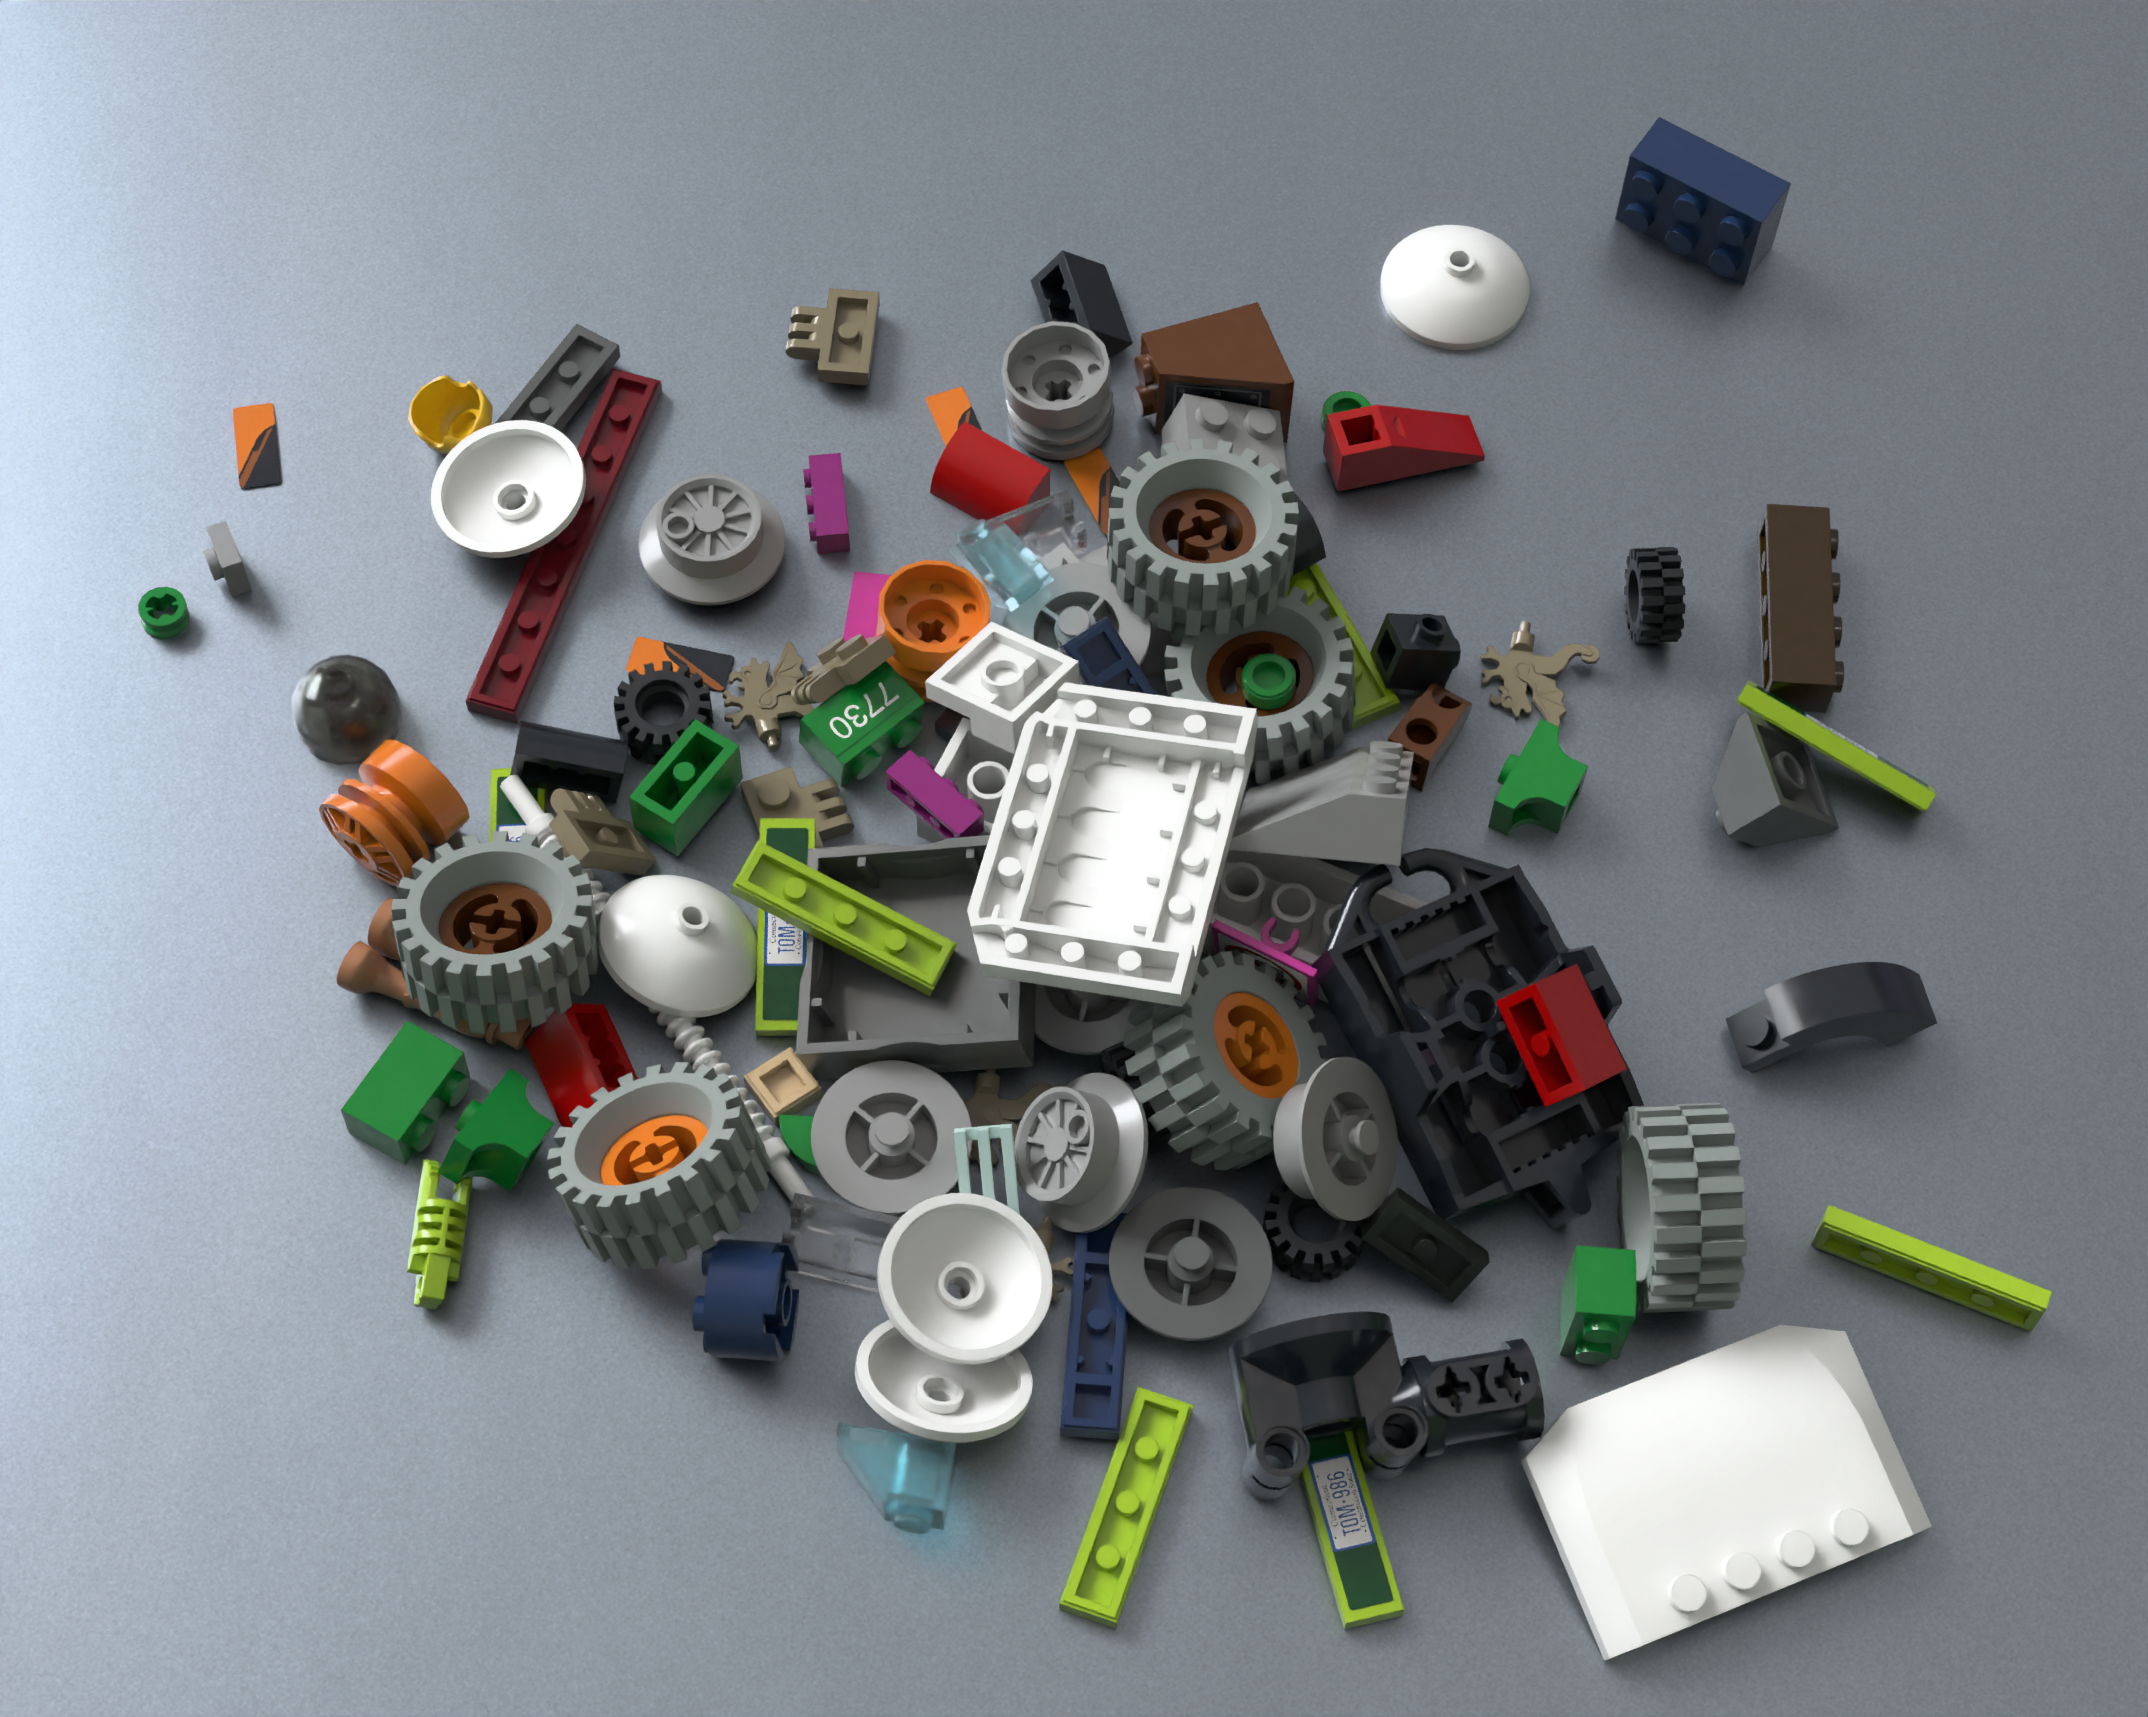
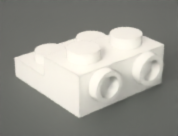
M990 622L925 681L926 697L969 717L972 735L1015 755L1024 723L1036 711L1044 713L1058 699L1057 690L1065 682L1080 684L1079 661L994 622Z

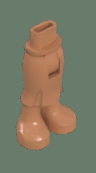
M388 898L378 908L368 930L369 945L362 941L355 943L342 960L337 974V985L355 994L377 992L402 1001L403 1007L421 1010L419 999L412 1000L407 991L402 971L389 964L383 957L400 961L391 911L392 901L395 898ZM439 1010L433 1015V1017L437 1018L442 1022ZM525 1018L515 1021L516 1032L501 1033L500 1023H488L486 1034L472 1033L469 1029L468 1020L462 1019L455 1030L471 1037L486 1038V1042L491 1045H495L500 1040L519 1050L535 1027H532L529 1019Z

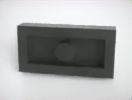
M1399 1187L1385 1198L1382 1205L1361 1227L1363 1240L1452 1303L1490 1263L1489 1252Z

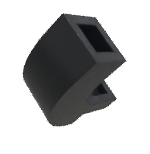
M1887 962L1843 964L1790 978L1764 989L1765 1000L1726 1018L1741 1066L1751 1073L1801 1049L1829 1039L1846 1036H1866L1891 1046L1937 1024L1920 974L1905 966Z

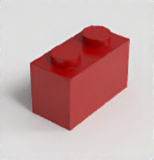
M1577 964L1495 1001L1545 1107L1582 1092L1627 1069Z

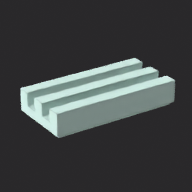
M1012 1124L954 1129L959 1193L972 1194L967 1141L978 1140L983 1196L996 1200L990 1139L1001 1138L1007 1206L1021 1216Z

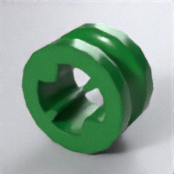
M157 587L149 590L138 603V613L145 632L153 638L162 640L176 637L186 629L189 623L186 600L183 594L174 588ZM169 607L173 608L174 614L172 616L163 614L158 619L155 618L154 611L165 612Z

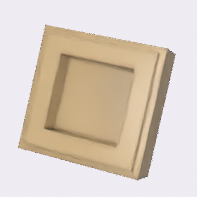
M791 1047L743 1076L745 1086L775 1126L779 1125V1115H795L823 1097L821 1086L811 1073L807 1071Z

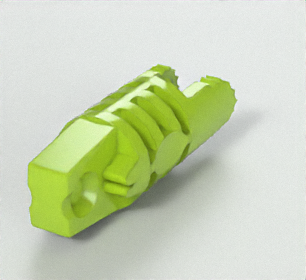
M426 1159L423 1160L407 1273L417 1274L414 1306L436 1310L444 1301L447 1281L457 1282L459 1279L473 1177L462 1180L458 1185L453 1183L452 1200L436 1198L437 1186L440 1180V1174L438 1173L440 1163Z

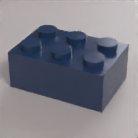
M1659 117L1629 157L1615 219L1626 224L1633 231L1641 232L1670 247L1674 252L1686 255L1713 269L1717 274L1745 285L1773 246L1791 183Z

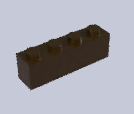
M1767 504L1757 532L1762 688L1801 711L1826 713L1833 693H1841L1844 682V663L1835 659V648H1839L1842 638V618L1834 616L1833 604H1837L1841 583L1840 573L1832 572V560L1836 559L1838 552V529H1830L1829 508Z

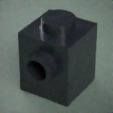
M1387 613L1370 654L1386 689L1427 690L1432 683L1445 688L1452 670L1459 664L1461 650L1459 641L1454 637L1445 616Z

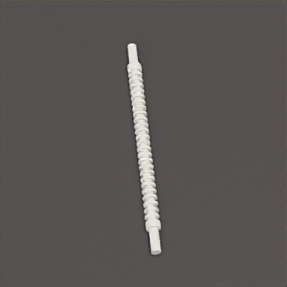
M518 775L507 777L501 783L500 788L527 825L525 833L537 836L540 849H543L550 840L560 845L561 842L549 826V823L555 816L551 813H544ZM581 867L582 874L587 873L591 883L596 925L598 926L601 913L611 896L607 892H601L603 888L602 883L598 880H593L594 871ZM648 1007L649 1012L652 1014L659 1013L657 1023L660 1026L668 1025L666 1036L676 1038L674 1048L685 1050L683 1060L689 1063L694 1062L692 1066L694 1073L702 1064L713 1067L717 1076L724 1073L731 1079L734 1087L737 1088L739 1077L728 1075L731 1066L728 1063H720L722 1059L720 1051H711L713 1040L702 1038L705 1029L702 1026H694L696 1017L674 1016ZM744 1087L737 1088L770 1159L771 1169L765 1170V1172H770L798 1214L802 1215L809 1212L817 1205L818 1200L789 1161L790 1149L780 1137H772L775 1132L773 1126L763 1125L766 1121V1116L763 1113H755L757 1103L754 1100L746 1101L748 1090Z

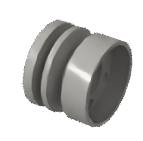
M1058 321L1032 326L1014 338L1004 352L1001 368L1006 394L1008 421L1013 437L1026 451L1044 459L1067 460L1086 455L1101 445L1112 429L1115 413L1113 391L1111 388L1110 360L1105 344L1089 329L1075 323Z

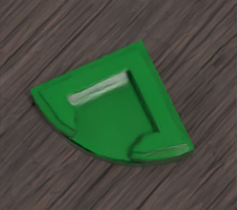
M779 1115L781 1138L790 1149L792 1156L802 1163L807 1170L820 1175L811 1147V1128L814 1116Z

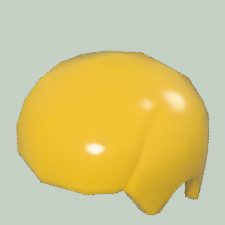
M443 375L421 387L410 403L408 421L415 434L429 448L438 453L448 455L463 439L484 427L492 425L493 406L485 393L478 389L477 385L472 381H468L466 384L460 383L449 376Z

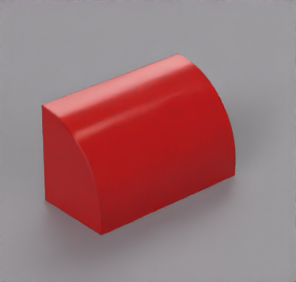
M964 421L946 445L937 463L931 481L930 493L1016 541L1050 499V469Z
M572 1003V1007L562 1014L554 1010L547 1018V1022L542 1023L525 1042L562 1127L572 1128L573 1124L568 1115L578 1105L586 1109L590 1108L594 1104L590 1095L600 1088L604 1087L608 1093L621 1087L618 1078L631 1072L635 1080L638 1079L605 1004Z

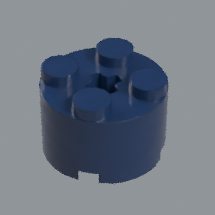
M733 1239L715 1241L717 1245L702 1253V1274L707 1276L705 1296H696L692 1314L694 1331L704 1332V1352L718 1358L783 1362L786 1359L783 1351L791 1350L798 1317L799 1289H792L791 1281L788 1279V1271L799 1272L798 1255L795 1246L792 1243Z

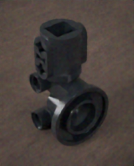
M1345 1312L1316 1316L1270 1327L1236 1341L1227 1349L1248 1452L1241 1467V1480L1245 1489L1252 1496L1261 1500L1277 1499L1282 1497L1291 1488L1310 1457V1445L1307 1439L1336 1435L1356 1429L1358 1437L1356 1448L1363 1471L1369 1477L1376 1480H1390L1397 1477L1417 1454L1421 1458L1443 1455L1445 1445L1514 1434L1519 1441L1541 1438L1544 1431L1545 1413L1540 1377L1532 1352L1523 1338L1501 1342L1498 1351L1430 1362L1425 1355L1403 1358L1400 1365L1391 1319L1388 1315L1379 1312ZM1465 1391L1466 1394L1460 1398L1457 1392ZM1484 1398L1487 1404L1479 1405L1478 1401ZM1384 1436L1392 1438L1399 1448L1391 1446ZM1265 1455L1278 1458L1283 1463L1285 1469H1278L1272 1466L1267 1461Z

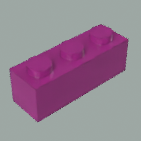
M841 453L809 455V468L803 469L805 488H811L812 495H806L807 515L814 514L815 521L808 522L810 542L817 541L818 554L850 551Z
M909 750L885 771L886 788L944 839L978 836L984 831V811L975 800L965 798L951 779H943L935 772L933 765L925 757L919 758Z

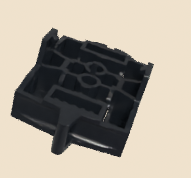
M1431 848L1405 853L1402 855L1399 866L1405 876L1408 877L1422 871L1435 872L1443 876L1448 882L1450 894L1383 925L1375 922L1372 918L1370 903L1378 891L1392 884V875L1384 864L1373 867L1360 876L1347 893L1321 957L1310 966L1317 969L1318 983L1356 1058L1366 1063L1382 1081L1396 1120L1398 1141L1435 1214L1447 1220L1525 1194L1552 1227H1562L1590 1211L1592 1203L1581 1164L1619 1139L1620 1127L1624 1126L1623 1116L1629 1107L1644 1106L1632 1073L1616 1044L1626 1065V1070L1582 1092L1545 1107L1495 1001L1577 964L1609 1030L1608 1024L1621 1006L1622 998L1597 950L1593 945L1575 949H1568L1565 946L1546 907L1525 877L1519 864L1507 869L1447 850ZM1368 946L1413 1033L1406 1031L1364 950ZM1444 966L1454 985L1452 990L1448 991L1437 967ZM1464 1001L1471 1003L1479 1011L1480 1023L1472 1021L1465 1014L1463 1008ZM1490 1052L1496 1053L1504 1060L1506 1074H1501L1491 1065ZM1509 1092L1520 1114L1519 1117L1513 1118L1502 1094ZM1442 1093L1446 1096L1469 1142L1466 1145L1463 1144L1439 1097Z

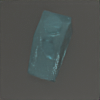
M979 519L964 528L957 535L960 542L949 549L957 564L970 571L983 583L990 598V604L1009 611H1013L1054 581L1047 568L1003 522L995 520L986 522L984 519Z
M838 1423L836 1431L838 1455L886 1521L894 1522L895 1527L910 1533H927L930 1528L944 1530L957 1465L956 1443L934 1442L909 1434Z

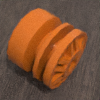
M923 560L905 565L887 579L879 594L876 636L885 635L897 653L887 659L886 662L892 666L924 702L937 703L926 697L925 681L989 624L990 598L983 583L970 571L948 561Z
M385 740L358 769L362 782L356 779H346L338 789L339 795L331 794L320 805L319 812L322 821L331 835L350 856L377 878L392 886H398L403 877L410 879L413 877L412 866L418 860L424 858L428 861L431 856L427 844L439 847L447 843L468 821L470 816L467 805L459 792L428 759L410 746L397 740Z

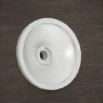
M1439 225L1419 230L1407 236L1392 249L1383 265L1380 293L1390 318L1409 336L1437 348L1469 350L1493 344L1515 329L1527 309L1530 282L1527 270L1520 257L1508 244L1498 237L1474 227Z
M513 420L484 427L458 443L440 464L431 489V506L434 517L444 535L457 547L471 554L489 558H505L531 552L558 536L577 514L586 489L584 464L576 447L567 436L549 425L535 421Z
M677 875L642 877L618 889L607 901L601 913L597 926V946L605 968L626 993L652 1009L681 1017L716 1015L734 1007L743 1000L756 980L757 933L742 909L725 894L708 884Z
M949 1193L929 1198L915 1205L900 1217L889 1232L878 1261L877 1281L879 1293L891 1322L915 1347L935 1358L948 1362L981 1364L998 1360L1022 1347L1039 1328L1047 1313L1052 1296L1051 1264L1038 1234L1013 1209L982 1195ZM953 1284L959 1285L964 1289L966 1297L963 1299L953 1297L948 1291V1286Z
M891 1320L883 1322L867 1334L858 1349L855 1363V1379L858 1389L868 1405L877 1414L905 1433L941 1443L975 1442L1008 1430L1026 1412L1033 1388L1031 1370L1026 1359L1018 1349L1003 1358L987 1363L958 1364L935 1358L915 1347L897 1330Z

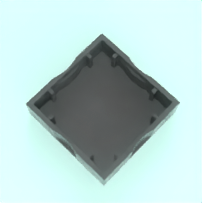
M990 835L946 838L938 842L917 846L879 843L808 849L807 866L957 943L955 951L931 996H928L807 933V957L800 980L796 1056L815 1080L840 1079L846 1073L862 1065L886 1060L915 1063L935 1073L1034 1066L1036 984L983 976L967 912Z

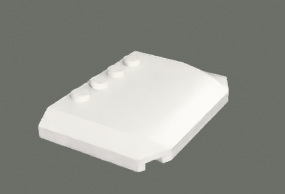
M1065 682L1057 690L1058 699L1044 713L1036 711L1024 723L967 909L983 976L1182 1007L1192 991L1250 772L1258 724L1257 710L1254 708Z
M1778 1325L1564 1410L1550 1425V1428L1538 1443L1521 1460V1464L1604 1660L1646 1645L1932 1527L1845 1331Z

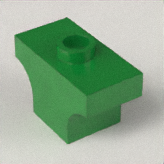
M1540 719L1520 756L1518 757L1512 753L1509 755L1497 783L1503 786L1494 800L1488 825L1489 828L1508 836L1518 826L1535 824L1557 834L1559 833L1581 793L1588 769L1587 765L1570 758L1563 752L1558 742L1560 727Z
M510 1068L482 1104L474 1099L470 1102L456 1123L455 1129L460 1132L454 1138L438 1171L439 1174L457 1185L469 1177H484L496 1182L508 1191L513 1189L538 1156L554 1125V1122L538 1113L530 1105L526 1096L528 1079Z

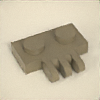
M829 288L826 308L794 307L791 312L790 320L792 324L789 326L788 338L790 340H788L786 345V355L793 359L818 361V382L869 386L880 307L879 292Z
M858 634L846 642L843 637L838 638L816 654L820 662L806 672L808 676L793 687L791 698L797 705L824 702L844 686L859 682L897 652L885 635L864 638L862 634Z
M790 766L740 782L741 794L759 839L760 818H815L816 848H824L823 841L845 835L855 827L851 816L844 814L847 811V806L843 797L837 796L840 793V789L835 779L823 780L800 788Z
M556 789L552 793L550 802L557 816L549 823V826L561 842L560 846L563 848L565 858L573 854L581 863V867L641 876L657 862L632 823L627 820L613 818L599 796L566 789Z

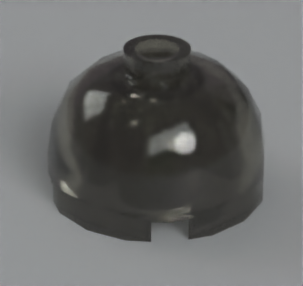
M347 654L330 656L316 662L299 679L292 695L293 724L300 740L310 748L314 756L330 763L344 765L364 762L371 755L370 752L375 751L385 740H395L402 725V705L392 681L386 671L365 658Z

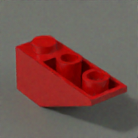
M1378 404L1327 415L1323 453L1337 492L1476 463L1485 459L1474 426L1468 415Z

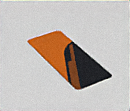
M958 387L926 397V403L945 446L964 421L982 430L964 388Z
M266 403L234 408L233 421L240 487L248 488L280 483L281 474L274 405Z
M1095 448L1086 455L1064 460V464L1103 534L1108 535L1110 496L1113 487H1119L1120 482L1102 450Z
M637 637L626 671L632 672L636 669L640 675H645V664L653 662L655 671L662 670V661H671L674 672H677L680 664L689 667L690 676L697 672L703 678V685H707L708 689L723 691L734 657L727 654Z

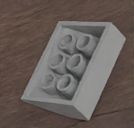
M1373 741L1370 743V748H1356L1247 790L1236 821L1229 850L1400 866L1409 812L1414 752L1403 751V745L1400 743Z

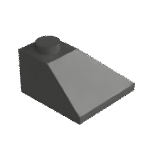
M1746 712L1738 717L1712 787V792L1718 806L1716 818L1721 829L1729 837L1756 847L1829 834L1837 830L1839 826L1808 744L1769 721Z

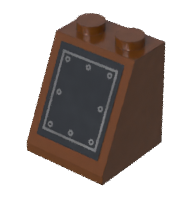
M1258 302L1141 334L1140 356H1136L1134 359L1139 386L1133 388V398L1139 415L1141 417L1148 416L1155 434L1162 435L1161 430L1183 394L1278 410L1281 417L1283 443L1288 441L1294 379Z

